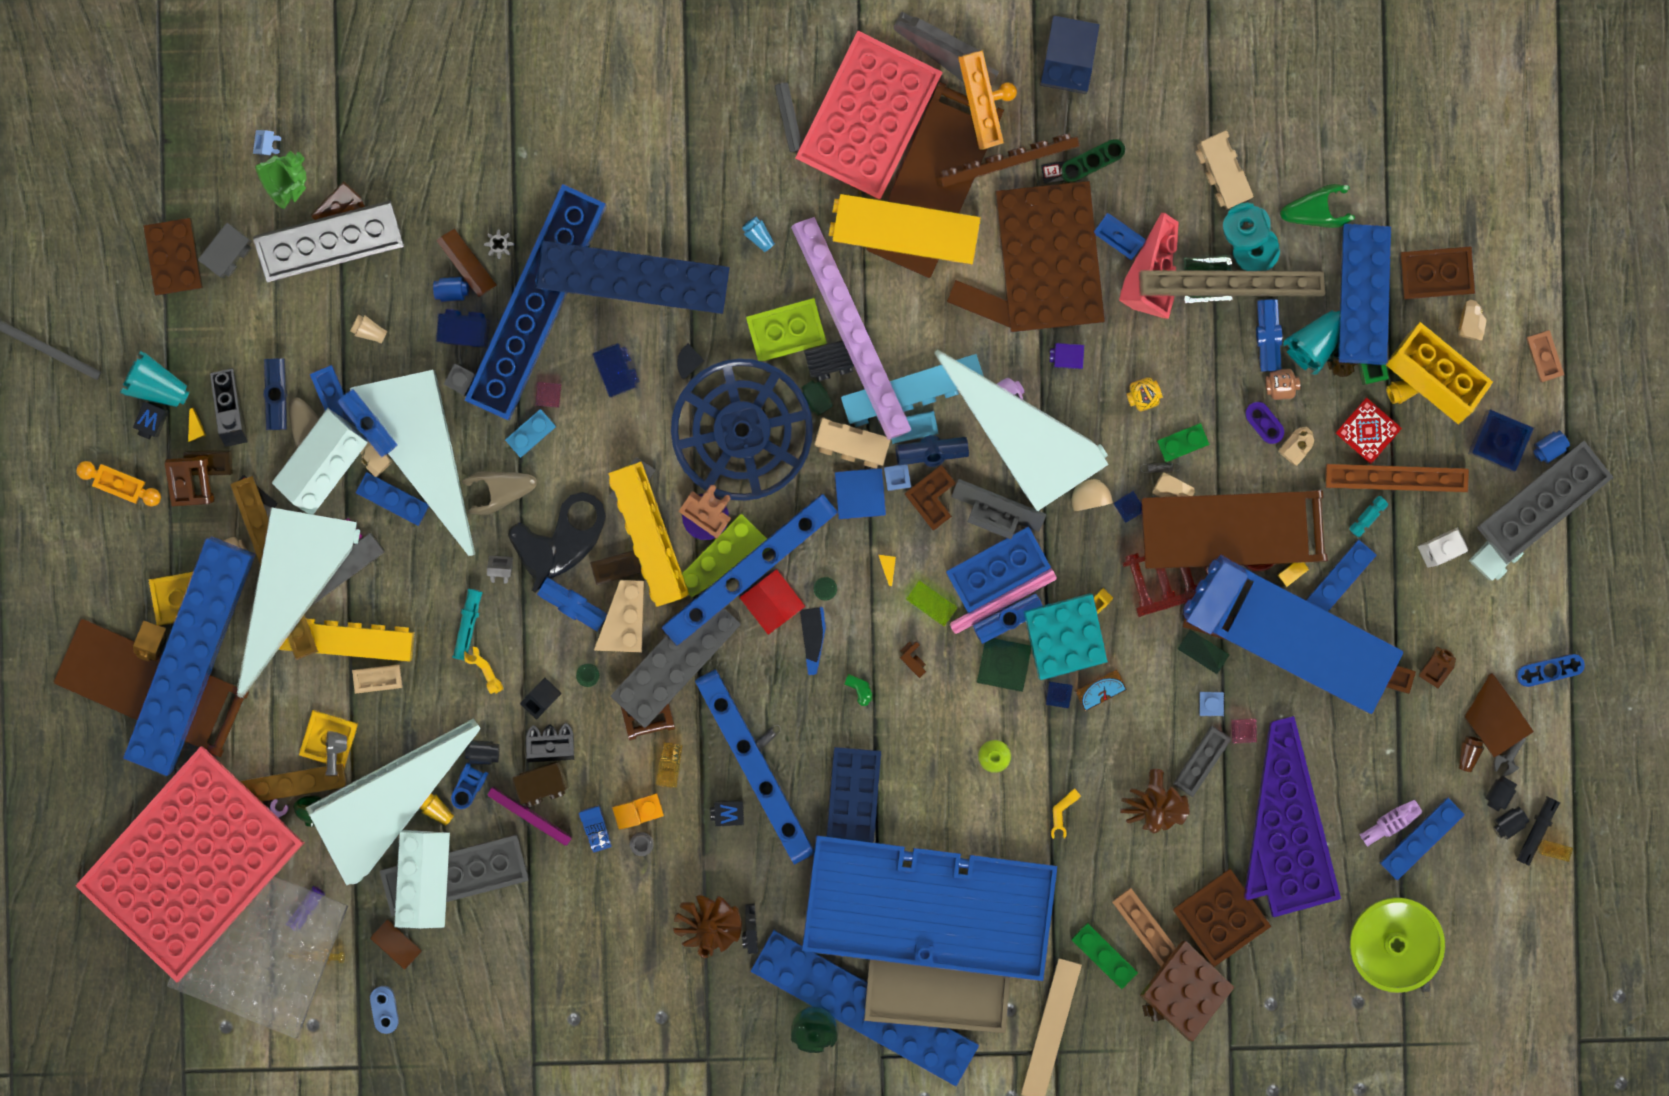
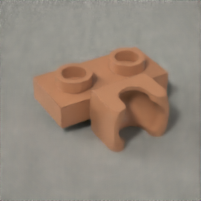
M711 485L703 497L692 491L678 512L715 538H718L731 520L729 516L722 512L729 502L730 496L726 495L721 500L716 499L714 496L715 485Z

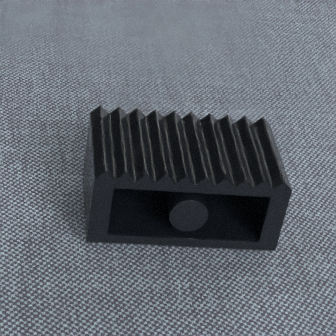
M843 340L804 350L811 378L816 377L817 382L831 378L830 373L839 371L840 375L854 372L853 367L855 366Z

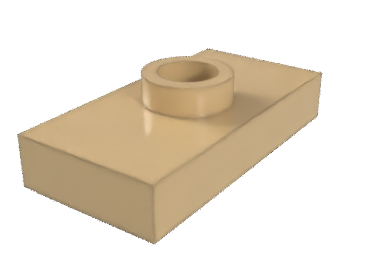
M400 664L352 670L355 694L403 688Z

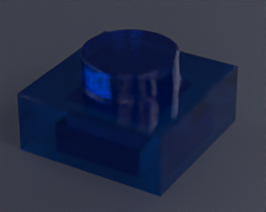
M1134 491L1129 492L1113 503L1125 523L1142 513L1141 502Z
M1049 681L1045 705L1069 708L1073 685Z

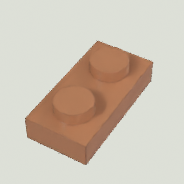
M1550 330L1527 337L1526 340L1540 383L1563 376L1564 372Z

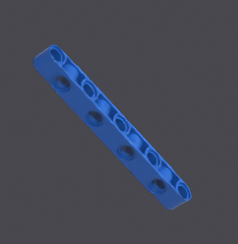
M821 494L661 628L676 646L679 645L830 520L838 511L825 495ZM801 518H807L810 522V527L807 531H802L799 528L798 523ZM765 548H771L774 552V557L771 561H765L762 557V552ZM729 578H734L738 583L735 591L731 592L726 588V581ZM693 608H698L701 611V618L697 622L692 621L689 617V613Z
M714 669L699 677L695 682L793 864L795 865L814 855V850L761 751L757 748L753 736L717 670ZM724 698L728 702V708L725 711H719L715 708V701L717 699ZM740 740H747L750 743L751 747L748 752L743 753L738 750L737 743ZM768 781L772 784L773 790L771 793L764 794L760 791L759 786L762 782ZM786 823H791L795 826L796 830L792 835H785L782 832V826Z

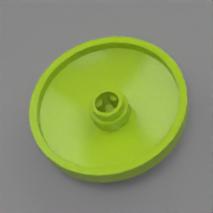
M1393 897L1373 903L1359 915L1350 934L1349 948L1355 968L1367 982L1387 992L1402 993L1415 990L1434 977L1444 958L1445 937L1439 921L1429 909L1414 900Z

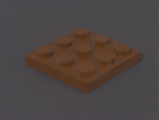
M1230 868L1172 909L1213 967L1272 927L1252 899L1245 900V888Z
M1181 941L1140 996L1188 1041L1193 1042L1235 987L1188 942Z

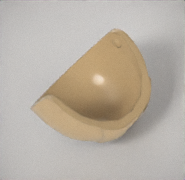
M1098 479L1081 482L1075 486L1072 493L1073 511L1113 503L1108 487Z

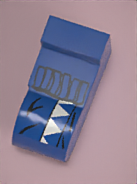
M598 805L580 811L579 816L593 853L612 847L601 806Z

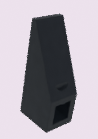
M234 369L210 373L218 434L224 446L229 447L247 443L245 419Z

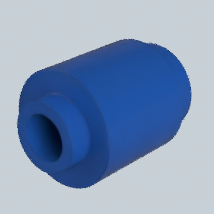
M463 277L440 278L439 281H434L433 283L435 300L440 299L441 302L462 301L465 299V296L469 295V285L467 281H464Z
M1559 430L1556 433H1550L1535 443L1533 453L1540 462L1545 461L1548 464L1566 452V448L1570 446V443Z

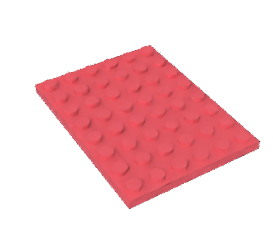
M202 746L76 884V887L174 981L180 982L300 849L304 842Z

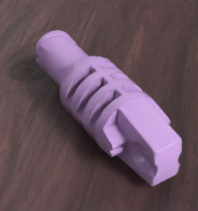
M1413 800L1396 807L1376 821V825L1359 835L1368 847L1383 836L1390 837L1408 826L1422 811L1417 802Z

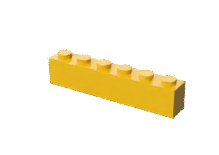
M642 461L608 473L610 487L615 491L618 499V509L623 513L626 521L625 529L631 535L634 554L636 557H639L642 566V576L648 582L651 600L658 607L689 595Z
M306 618L318 649L316 653L412 661L414 632H409V627L395 626L393 631L385 630V625L371 624V628H362V623L348 622V626H338V621L324 620V624H315V619ZM286 638L278 650L292 651L288 638Z

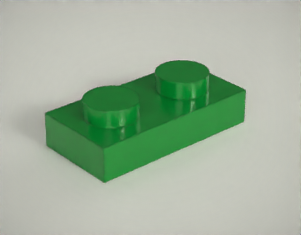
M1201 423L1157 440L1165 463L1210 445Z

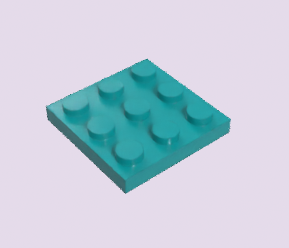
M1089 593L1023 611L1038 679L1044 680L1108 662L1093 594Z

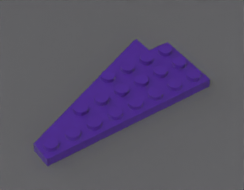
M1294 716L1271 721L1269 724L1244 894L1245 900L1266 895L1272 917L1341 899Z

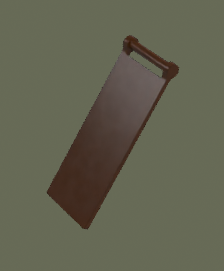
M939 82L887 202L959 214L974 178L946 187H938L935 177L941 176L940 171L945 169L957 168V171L963 169V164L972 161H979L981 164L987 149H979L971 115L939 102L941 95L970 107L968 97L946 87L945 83ZM998 107L996 111L1000 122L1004 109ZM866 248L870 253L927 278H931L939 260Z
M1323 491L1141 499L1145 568L1209 567L1212 561L1217 560L1220 555L1238 565L1327 562L1328 557L1325 554L1321 503V499L1324 498ZM1305 499H1312L1315 539L1314 555H1309Z
M81 619L55 677L54 684L138 720L162 653H159L156 661L152 659L149 661L142 660L134 653L133 645L135 641L90 621ZM210 675L185 742L199 748L203 746L209 753L221 757L224 752L222 749L244 698L247 699L249 691L243 697H238L239 687ZM229 692H232L236 695L214 745H211L207 742Z

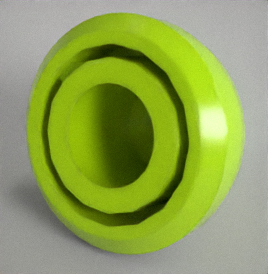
M990 740L981 746L978 760L986 771L998 773L1008 767L1011 761V752L1004 742Z

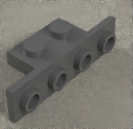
M961 479L958 480L951 496L973 505L968 523L1008 539H1012L1017 524L1025 527L1029 526L1030 529L1039 532L1047 515Z

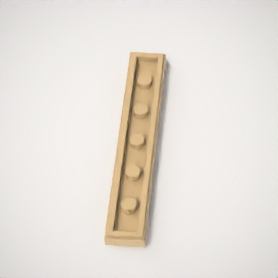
M1058 958L1021 1091L1023 1096L1046 1095L1082 964Z

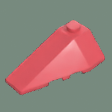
M1166 213L1160 214L1125 277L1119 301L1133 310L1169 319L1175 296H1140L1139 272L1141 270L1176 271V266H1173V253L1177 251L1179 222Z

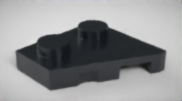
M755 903L745 904L746 932H742L743 949L747 948L748 954H757L758 938Z

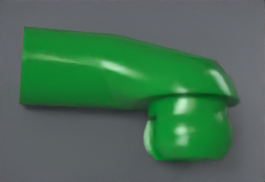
M848 674L844 685L856 689L858 704L867 706L873 696L868 682Z

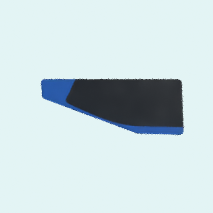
M823 607L800 610L808 675H815L818 670L826 629Z

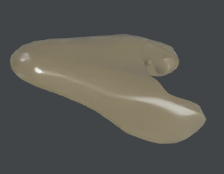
M298 397L293 398L289 403L290 424L295 450L320 419L313 409Z
M481 471L462 480V484L471 486L473 482L478 483V481L483 480L489 487L490 503L486 506L481 505V507L472 506L469 509V514L475 515L494 513L528 494L537 486V480L534 476L513 472Z

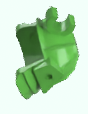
M288 152L286 157L280 158L275 155L267 162L255 166L264 189L282 209L286 208L291 199L296 202L306 189L304 186L306 171L302 166L305 158L300 152H297L296 155Z

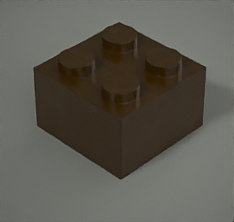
M561 761L534 768L512 777L521 805L527 803L528 807L541 803L543 801L542 798L549 796L550 800L566 794L565 790L569 788Z

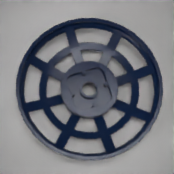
M753 359L725 360L711 365L698 373L681 392L672 415V445L681 467L694 483L707 491L711 485L715 484L720 474L733 479H749L752 493H731L716 488L714 491L715 496L724 498L726 495H729L730 500L746 501L759 499L782 489L794 479L803 467L812 443L813 424L811 412L800 388L780 369ZM732 367H755L771 373L765 385L752 381H735ZM723 369L726 380L725 384L713 389L703 400L691 393L694 387L704 378ZM779 378L794 392L803 411L788 413L783 401L772 391ZM737 388H751L760 391L754 403L740 402ZM728 390L731 404L721 411L709 404L717 395ZM768 397L777 405L782 416L768 419L761 409ZM685 401L698 408L693 421V437L679 440V418ZM705 412L716 419L714 432L700 435V422ZM805 420V442L798 459L787 452L791 440V423ZM739 423H745L749 427V433L744 437L738 436L735 432V428ZM784 425V439L780 448L769 441L770 428ZM716 441L723 450L717 463L708 456L703 444ZM696 446L702 460L712 469L705 481L691 469L683 455L682 449ZM763 449L775 455L774 459L767 465L756 470L754 455ZM731 456L744 458L747 472L730 471L725 469V466ZM781 460L793 466L789 474L780 482L761 490L758 476L771 471Z

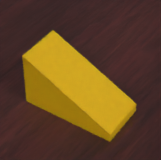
M191 408L189 411L188 442L206 436L195 408Z
M878 555L888 585L892 586L896 557Z
M1292 563L1278 573L1277 576L1283 585L1288 587L1309 569L1305 563Z
M1104 588L1094 596L1097 614L1113 599Z

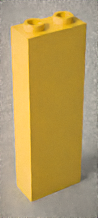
M840 194V198L834 200L833 213H837L836 222H831L829 236L833 237V242L973 265L981 217Z

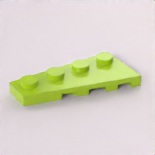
M742 514L682 573L691 597L710 587L767 540ZM765 548L762 554L769 551L771 548Z

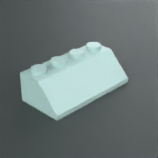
M327 408L272 481V484L292 504L307 514L313 515L368 441L357 427Z
M402 830L400 832L395 927H445L450 833Z

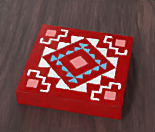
M1366 397L1335 434L1369 464H1372L1402 428Z

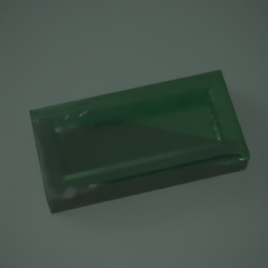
M1190 629L1177 648L1215 674H1218L1229 657L1228 653Z

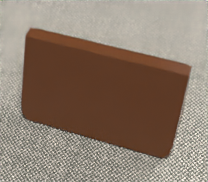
M388 919L370 937L404 970L422 952Z

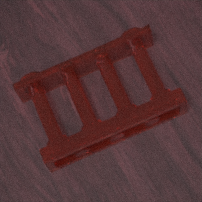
M1139 553L1125 556L1126 561L1121 562L1122 567L1130 566L1140 598L1139 606L1134 607L1137 617L1184 604L1189 599L1192 600L1196 594L1197 584H1194L1190 567L1180 568L1186 588H1184V593L1175 595V591L1171 589L1166 569L1161 568L1156 569L1163 592L1161 595L1162 599L1153 602L1152 598H1149L1139 565L1140 562L1145 561V557H1139ZM1204 567L1206 574L1208 575L1209 567Z

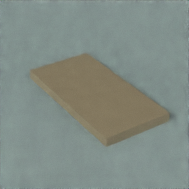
M869 959L864 1021L1006 1033L1010 977Z

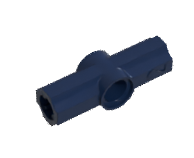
M264 359L265 390L263 395L265 399L266 430H287L286 399L288 393L286 390L285 359ZM274 388H278L281 391V397L277 401H273L270 398V392Z
M929 435L917 443L895 446L898 465L924 462L929 467H935L947 459L969 457L967 437L940 440L938 436Z

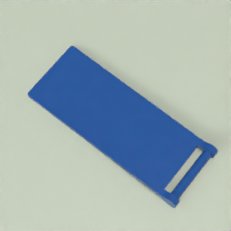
M1245 569L1248 574L1247 578L1212 633L1372 714L1403 655V651ZM1249 579L1253 581V584L1227 632L1222 627L1246 580Z

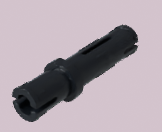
M1546 796L1539 814H1536L1534 817L1536 819L1516 858L1517 861L1528 866L1531 865L1548 827H1551L1553 824L1551 820L1561 802Z

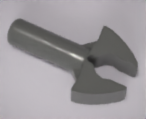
M1526 738L1510 747L1505 755H1498L1494 758L1495 772L1499 769L1500 764L1506 761L1508 767L1502 776H1508L1519 769L1514 763V758Z

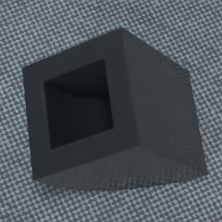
M689 343L682 348L677 359L678 372L683 380L705 362Z
M544 678L522 700L520 705L537 720L562 693L549 680Z

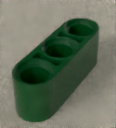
M1118 139L1109 140L1065 162L1060 168V176L1065 182H1076L1117 162L1125 154V146ZM1114 144L1119 147L1120 154L1117 157L1109 155L1107 151L1109 145ZM1088 155H1095L1098 158L1099 163L1097 167L1088 166L1086 162ZM1073 165L1076 167V177L1071 178L1066 175V166Z

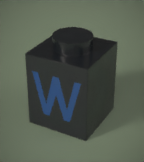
M143 402L133 426L134 429L139 430L137 435L147 439H151L152 436L159 437L169 411L151 403Z
M743 800L715 801V807H710V819L715 821V826L744 825Z

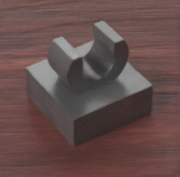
M489 556L487 576H490L492 583L495 582V577H503L504 583L507 584L508 579L511 577L513 557Z

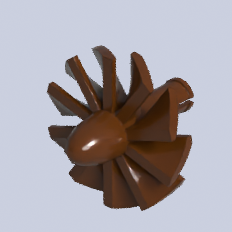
M1151 769L1147 790L1142 792L1130 789L1131 793L1141 798H1121V802L1133 806L1120 809V813L1137 814L1132 818L1126 819L1127 823L1138 822L1145 818V824L1142 829L1149 830L1154 834L1158 833L1161 829H1170L1175 823L1184 824L1189 815L1188 798L1186 795L1180 796L1172 787H1169L1166 792L1163 788V770Z
M698 895L696 899L701 909L700 912H697L693 902H682L679 906L691 913L695 918H688L680 913H676L674 916V922H685L691 925V927L673 928V930L680 937L688 933H695V937L682 942V945L685 947L699 946V956L709 958L708 955L712 956L714 949L719 947L720 951L723 952L734 941L738 942L742 931V920L736 906L731 907L722 897L717 896L716 900L713 901L705 896Z

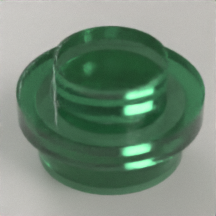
M822 577L815 582L814 593L820 600H830L837 593V585L833 579Z
M589 663L581 665L576 672L578 683L584 687L594 686L600 677L598 668Z

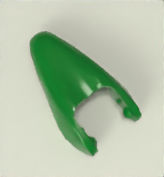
M1341 184L1323 186L1284 206L1280 211V216L1284 221L1327 228L1341 227L1353 221L1355 215L1347 213L1344 217L1334 218L1329 211L1328 196L1330 193L1336 194L1337 192L1345 194L1350 190V186Z

